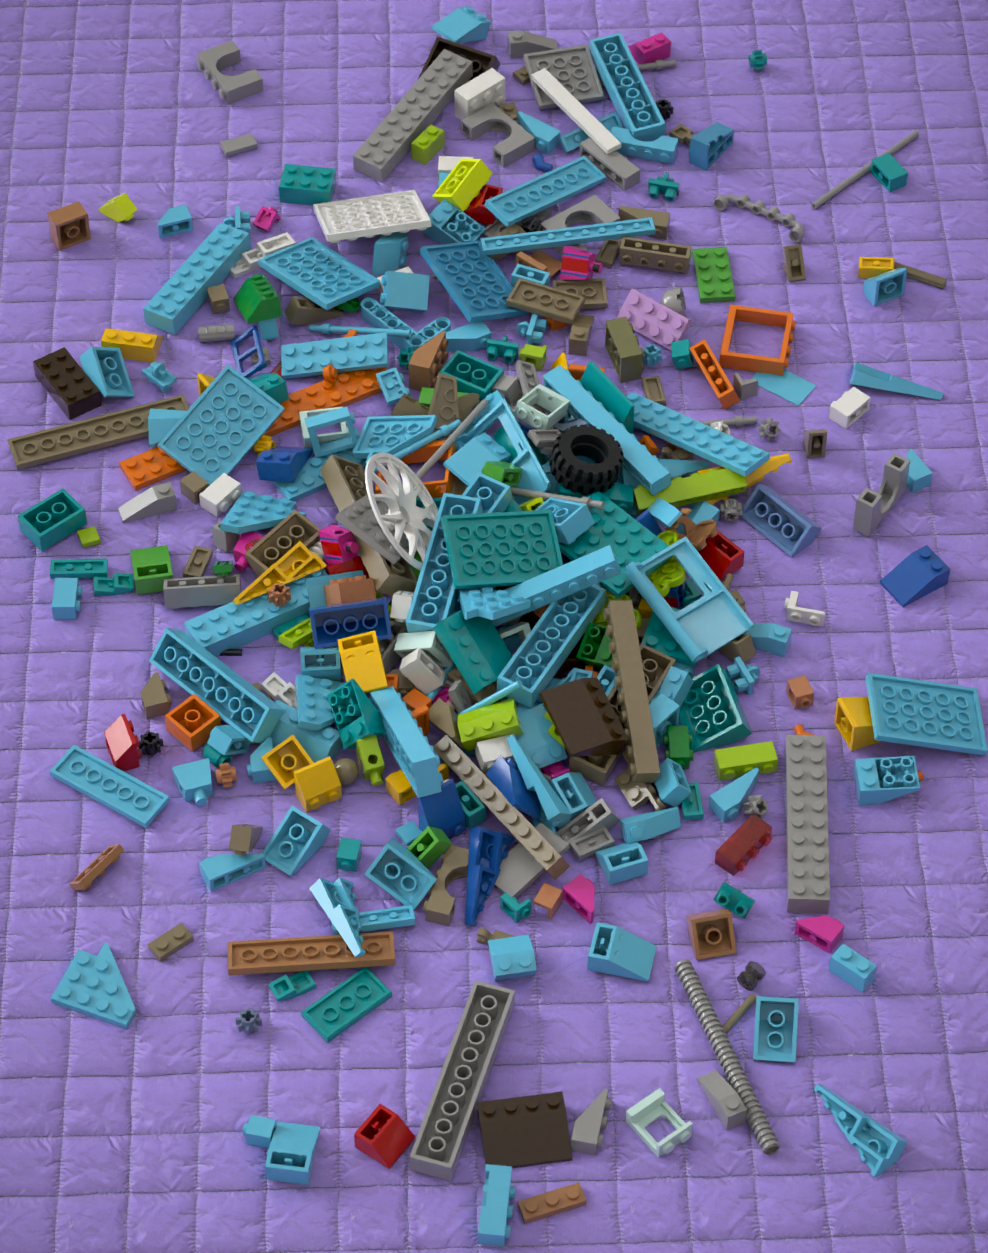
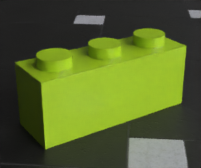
M768 741L714 750L713 762L718 779L731 780L743 776L756 767L759 769V774L777 772L778 758L773 742Z

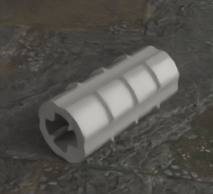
M234 324L198 327L199 343L235 339Z

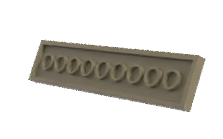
M182 394L7 440L16 468L20 470L149 436L148 417L150 408L187 411L189 407Z

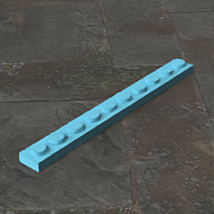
M652 217L481 238V247L484 256L622 239L623 236L654 235L655 226Z

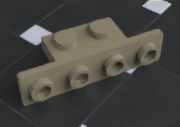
M624 750V751L622 752V755H623V757L625 758L626 762H627L628 765H629V763H630V762H629V758L626 757L625 750ZM628 768L614 778L634 810H637L648 800L651 801L656 811L665 810L666 804L660 800V797L656 796L657 790L652 783H633L632 775H629Z

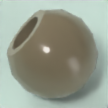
M342 758L335 762L334 767L341 785L354 783L359 776V767L356 762L350 758Z

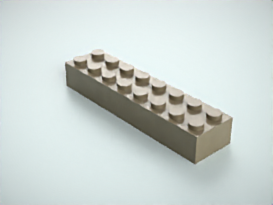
M641 643L640 652L648 701L650 703L655 698L670 667H675L676 659ZM614 686L607 698L620 721L621 706L617 704L618 688ZM627 744L618 755L570 757L568 768L570 771L581 773L583 777L604 786L623 756L622 752Z

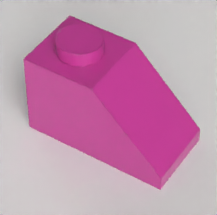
M580 874L563 887L562 899L590 924L594 922L595 886L590 879H586Z
M827 915L798 919L795 927L796 935L828 953H831L843 937L844 925L839 920Z

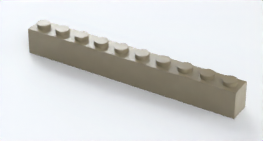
M632 600L609 601L607 607L604 608L603 617L604 620H607L606 635L610 638L609 653L613 656L611 666L616 675L614 685L615 688H618L617 704L621 706L620 722L623 723V729L629 739L625 748L626 757L629 758L630 762L628 773L632 775L633 783L656 782L660 775V767Z
M447 734L433 746L434 751L466 783L479 800L554 880L570 867L563 857L517 808L510 804L499 789Z

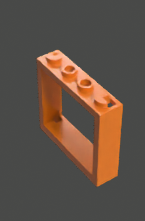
M730 305L720 352V366L783 376L784 367H788L789 358H786L791 353V345L789 343H793L794 333H791V331H795L796 321L793 320V313ZM743 321L785 327L780 358L729 352L735 322Z
M446 440L431 442L400 460L405 464L427 462ZM455 443L450 446L439 460L449 459L457 452ZM446 468L444 480L422 483L432 498L443 497V493L452 494L454 474ZM378 471L377 476L387 484L383 475ZM376 485V494H383L379 487Z

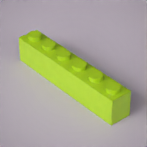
M727 468L722 470L711 469L708 473L704 474L693 473L690 477L686 478L675 477L672 479L670 486L654 496L643 485H639L636 489H633V500L637 515L640 516L657 498L668 502L676 508L700 501L746 492L748 485L744 476Z

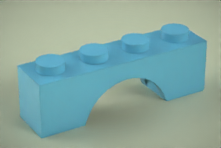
M612 127L610 133L621 143V148L616 150L621 155L668 164L674 163L678 151V138L662 135L654 141L644 142L632 137L629 129Z

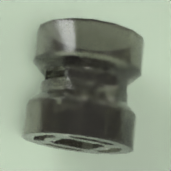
M750 961L745 967V971H742L737 976V981L746 990L753 991L758 985V981L764 978L766 972L760 964Z

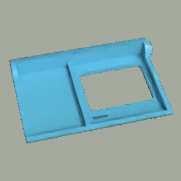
M505 398L478 421L469 432L462 433L454 442L458 451L472 438L484 433L499 419L518 453L517 458L510 464L523 469L518 486L512 487L547 492L552 486ZM512 495L513 499L517 502L518 505H521L533 499L530 497Z
M687 537L680 539L641 563L633 561L625 567L627 578L692 663L702 660L740 637L754 626L747 614ZM670 557L677 559L704 595L678 612L672 610L645 574L646 571Z

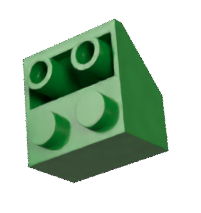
M589 622L576 656L577 659L600 671L604 665L612 668L613 656L609 653L610 638L606 635V626Z

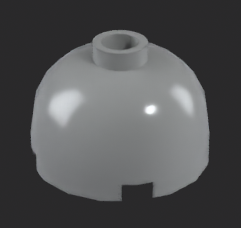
M682 287L669 289L663 294L660 303L683 315V312L686 310L684 293L681 291Z

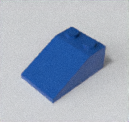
M278 446L262 451L255 461L259 480L294 482L311 456L313 448Z
M926 545L906 557L880 580V584L902 607H905L948 584L950 568Z
M500 755L486 772V775L513 807L539 820L541 815L536 791L527 790L516 761L510 757L506 759Z
M453 779L441 784L442 792L418 798L419 829L422 832L430 826L442 829L448 839L461 835L466 830V818Z

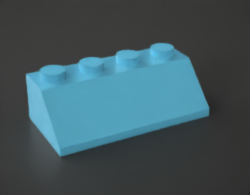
M276 700L275 703L284 711L270 735L273 748L291 735H294L314 763L329 756L333 760L343 748L339 731L329 726L318 731L298 727L297 710Z

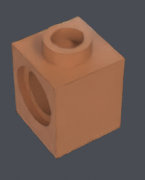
M806 675L787 680L786 693L794 709L813 705L814 691Z

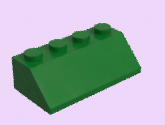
M255 274L251 278H247L233 298L235 305L247 324L282 317L279 296L265 275Z

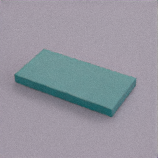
M364 967L303 1010L301 1016L329 1043L390 999L392 992L367 967Z

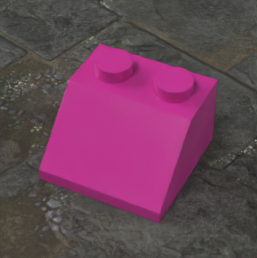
M661 32L628 46L638 64L653 63L655 60H664L670 57L671 41Z

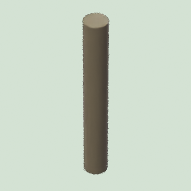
M750 994L722 1026L726 1034L755 1003L756 996L754 994Z

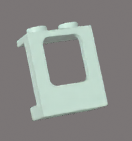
M660 1088L626 1111V1123L658 1158L664 1153H670L677 1144L686 1142L692 1135V1122L685 1123L665 1102V1093ZM660 1117H665L676 1131L657 1143L645 1128Z

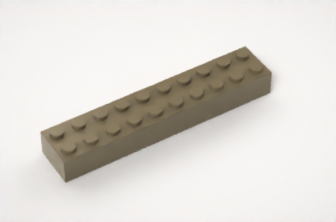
M331 454L320 472L340 512L367 495L365 472L361 464ZM352 532L354 542L359 544L358 553L363 561V565L366 567L369 577L374 579L375 590L378 593L393 597V594L399 590L415 591L418 580L410 564L404 558L393 565Z

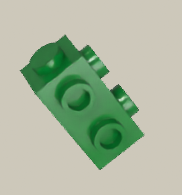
M668 726L667 734L663 736L664 746L668 747V750H665V759L669 758L682 766V769H689L690 761L694 759L693 749L689 748V745H692V733H688V726Z

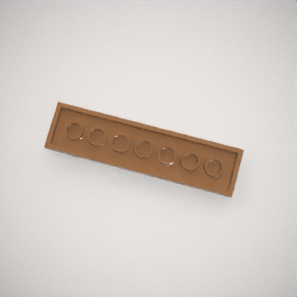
M393 932L359 934V936L363 937L361 948L365 950V954L360 957L354 956L341 935L228 942V974L231 976L395 965Z

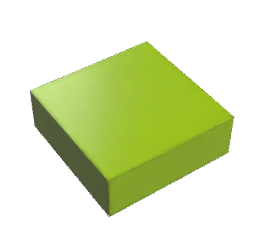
M95 526L77 531L82 548L101 544Z

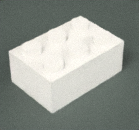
M491 68L454 90L455 116L461 120L490 103L497 107L505 104V77Z

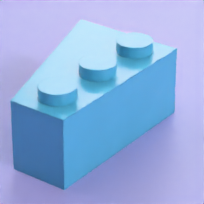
M486 1164L485 1185H483L484 1193L480 1212L478 1244L505 1247L506 1238L510 1239L511 1225H507L508 1219L513 1217V1206L510 1205V1199H515L516 1186H512L511 1166Z

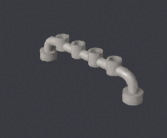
M743 194L741 197L720 195L713 201L714 207L719 211H723L728 206V202H734L739 208L746 207L751 209L756 215L763 214L770 221L777 220L782 222V225L785 227H794L789 232V238L793 242H799L804 237L803 226L795 221V216L792 213L783 216L777 207H772L770 210L766 209L762 201H757L754 204L750 202V198L746 194Z

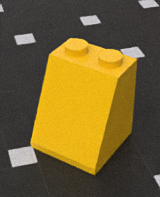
M868 697L837 698L834 724L849 749L854 751L881 742L874 739Z

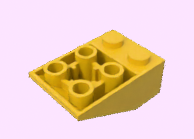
M375 630L338 639L346 682L350 679H355L364 693L388 688L381 649Z

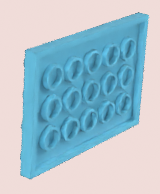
M313 237L258 260L260 267L325 310L380 287L379 279Z
M227 364L158 443V448L189 472H196L210 486L223 473L229 475L257 441L260 440L285 411V408Z
M867 673L865 679L875 740L986 755L988 748L977 688Z

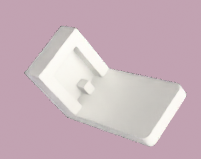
M791 591L790 598H786L784 609H787L786 620L823 627L826 613L797 607L799 592Z

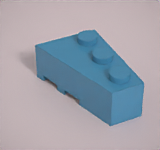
M716 122L691 137L688 153L690 155L689 163L707 171L733 143L734 129Z

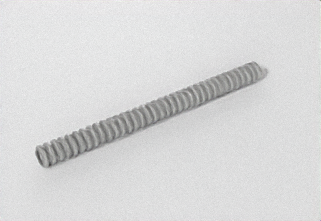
M681 960L674 966V970L677 972L676 974L685 993H687L686 995L690 1003H692L691 1005L697 1014L700 1024H702V1028L712 1045L718 1061H720L730 1086L738 1093L747 1109L746 1119L749 1121L748 1123L754 1132V1136L757 1138L756 1140L763 1154H773L778 1151L781 1145L777 1142L778 1139L774 1131H772L771 1125H769L770 1123L764 1114L758 1098H756L755 1092H753L754 1090L743 1071V1067L740 1065L741 1063L727 1038L724 1028H722V1024L704 991L701 981H699L700 979L691 961Z

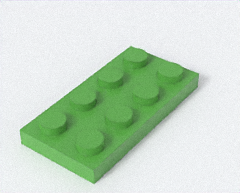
M727 247L692 249L700 303L735 301V290Z

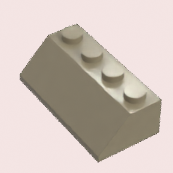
M295 509L245 553V557L256 576L259 577L299 541L308 549L314 546L320 540L318 531L321 529Z

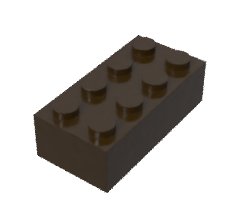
M65 347L33 361L35 377L69 420L102 406L99 389Z

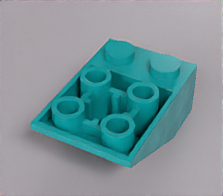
M350 679L327 695L344 749H356L358 739L376 735L378 739L386 733L380 713L355 679Z

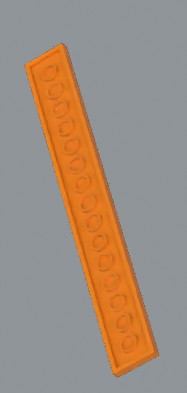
M382 367L343 372L337 375L334 382L323 380L288 394L289 399L279 403L285 408V411L264 435L273 436L300 425L299 412L345 407L382 392L376 374L388 369ZM158 447L119 462L121 470L135 491L187 470Z

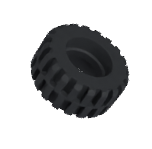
M577 425L571 426L570 429L563 430L556 438L549 460L550 471L558 483L561 482L565 489L569 488L573 493L579 492L581 495L596 492L604 493L611 489L618 479L624 461L623 450L620 448L619 442L614 440V436L607 434L606 430L602 428L600 430L592 425L591 427L586 425H580V427H577ZM575 456H585L591 458L598 464H588L582 462Z

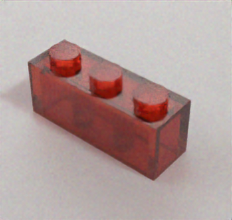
M752 814L715 852V864L733 876L738 871H743L747 862L751 858L754 859L760 849L770 843L772 839V826Z

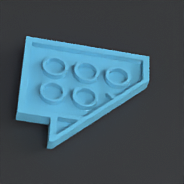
M436 415L367 417L359 436L360 438L353 451L354 459H367L365 462L367 465L368 460L374 454L384 452L393 455L433 433L438 421Z
M251 491L242 492L221 522L220 530L240 534L276 527L296 509V502L290 501L287 498L279 499L270 495H258ZM300 512L303 516L306 517V513Z
M493 587L458 589L464 619L466 620L476 616L495 620L525 610L531 606V600L523 598L522 595H511L505 590H494Z
M297 674L295 685L298 727L318 731L335 723L327 695L346 682Z
M106 942L97 956L78 950L51 997V1003L125 1029L129 1027L136 1014L133 1001L111 949Z

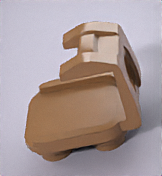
M682 508L681 512L683 514L670 528L666 527L665 530L676 532L679 539L687 537L695 549L701 551L707 545V536L712 538L717 534V523L712 519L695 524L687 517L692 510ZM679 523L683 524L684 531L686 532L685 535L677 532L676 528L680 525Z

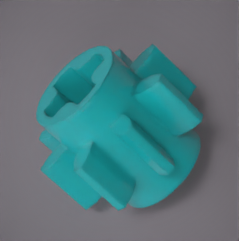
M762 50L752 51V55H749V66L754 67V71L762 70L763 66H767V55L762 53Z
M406 347L405 350H399L400 354L397 359L400 363L399 367L405 366V370H409V362L414 351H412L411 347Z

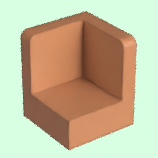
M544 883L534 899V904L548 909V918L551 920L562 904L563 890Z

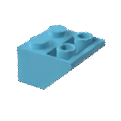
M339 646L318 649L314 647L300 648L302 675L341 682Z
M568 772L552 779L549 783L572 814L570 821L597 802L581 773Z
M626 842L595 852L609 885L648 874V858L642 845L637 842Z

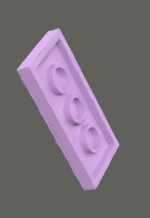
M633 288L617 318L627 317L628 322L632 323L635 331L671 351L672 342L682 340L692 321Z

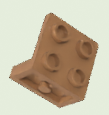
M537 249L530 256L521 251L516 254V266L521 264L550 273V279L561 271L562 262L540 249Z

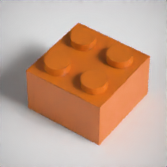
M193 694L165 715L166 730L193 752L209 740L210 733L215 726H221V717Z

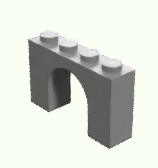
M233 40L197 53L198 60L196 65L198 69L202 70L205 78L211 82L213 89L219 92V96L227 104L263 91V79L255 69L236 76L220 73L224 68L241 62L240 49Z
M493 103L461 119V133L471 141L493 131L502 132L509 136L493 146V160L503 168L535 150L534 136Z
M593 195L540 224L543 225L542 231L568 228L577 223L593 225L620 221V217L601 199ZM579 244L566 245V246H579ZM564 246L553 247L563 257Z
M894 453L885 463L883 480L878 492L876 493L865 488L856 500L854 530L868 537L873 533L906 491L910 460Z

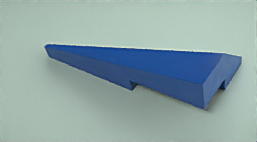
M483 827L470 828L465 925L476 926V918L479 912L484 909L483 903L485 898L490 895L501 871L499 867L502 860L507 857L508 852L506 851L510 843L514 842L515 837L503 832H493Z

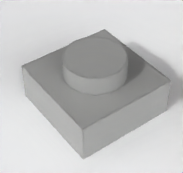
M268 347L262 348L266 364L271 365ZM258 352L251 355L253 366L259 362Z

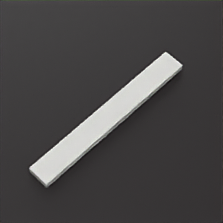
M545 68L531 74V79L606 154L621 148V143Z

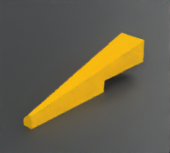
M790 454L772 456L767 462L745 477L748 485L747 488L764 479L765 474L771 471L774 473L778 471L779 466L787 462L789 464L792 463ZM720 466L705 470H699L697 472L700 474L708 473V471L711 469L722 470L726 468ZM728 496L707 500V502L714 506V503L721 499L723 501L727 500Z
M299 541L232 602L236 605L242 604L267 593L268 589H272L273 584L283 583L286 585L319 571L327 565L315 552L312 554Z

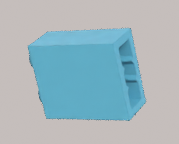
M387 271L385 275H382L381 285L384 286V289L380 295V303L386 309L414 312L427 311L430 275Z

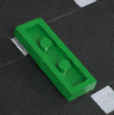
M233 560L216 561L213 564V573H217L218 576H229L230 572H233L234 569Z

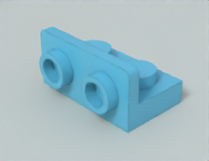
M396 367L376 374L377 381L388 406L398 403L404 393L411 397L408 387L403 385L405 383L403 374L398 373Z

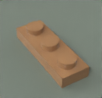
M114 844L107 847L69 884L74 891L88 889L96 877H100L106 872L105 868L109 864L119 860V855L124 851L122 846Z
M579 1182L517 1201L524 1224L587 1205V1200Z

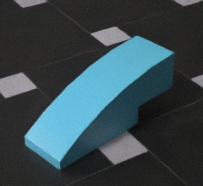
M657 498L647 508L655 521L659 522L663 527L670 528L683 514L660 498Z

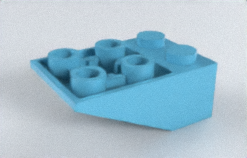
M444 199L429 215L431 227H427L426 230H421V232L436 242L451 244L476 241L486 228Z
M915 756L855 759L853 776L858 805L880 804L920 790Z
M597 922L588 954L587 970L649 982L657 946L618 926Z
M278 1122L265 1164L266 1180L309 1185L321 1127Z

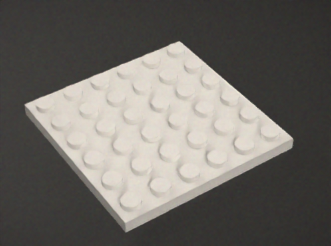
M415 190L313 204L314 212L326 240L331 243H338L344 239L350 241L357 240L358 237L364 236L365 238H372L378 234L387 236L391 235L392 232L407 233L413 229L421 231L431 227V220Z

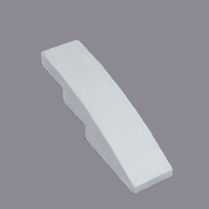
M287 232L258 242L257 248L241 253V259L236 263L237 266L230 269L231 276L236 279L261 268L258 265L259 259L292 246L296 242Z
M273 672L261 683L260 688L272 696L275 701L279 700L297 710L296 687L291 682L287 684Z

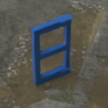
M256 325L251 326L246 332L231 341L237 372L245 378L250 377L267 366ZM254 336L256 345L240 355L238 345L249 337ZM258 352L259 362L244 372L242 361Z

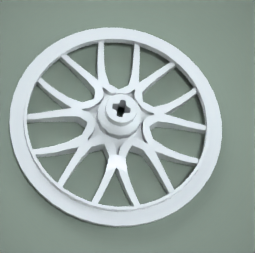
M381 452L374 454L368 460L365 469L366 490L374 515L382 531L397 552L409 564L421 571L423 563L414 559V555L417 549L422 561H424L426 554L425 546L428 548L432 531L425 524L432 528L434 527L438 508L422 481L403 461L389 453ZM375 468L383 475L387 484L374 473ZM398 473L402 476L403 486H402L401 479H400ZM372 480L383 494H374ZM417 495L424 504V509L416 506ZM376 500L383 501L388 505L387 514H380ZM390 531H395V537H393ZM403 532L409 541V554L399 545Z

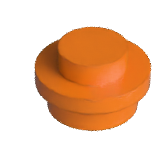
M328 364L327 367L323 368V377L325 381L334 382L338 375L337 369L332 364Z

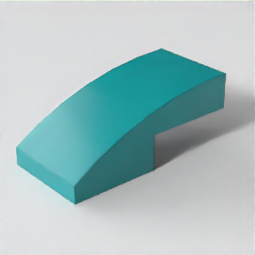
M114 573L113 578L94 576L93 579L94 596L118 595L131 592L134 589L133 574Z
M300 971L289 978L286 974L268 984L278 1002L298 997L317 988L308 971Z

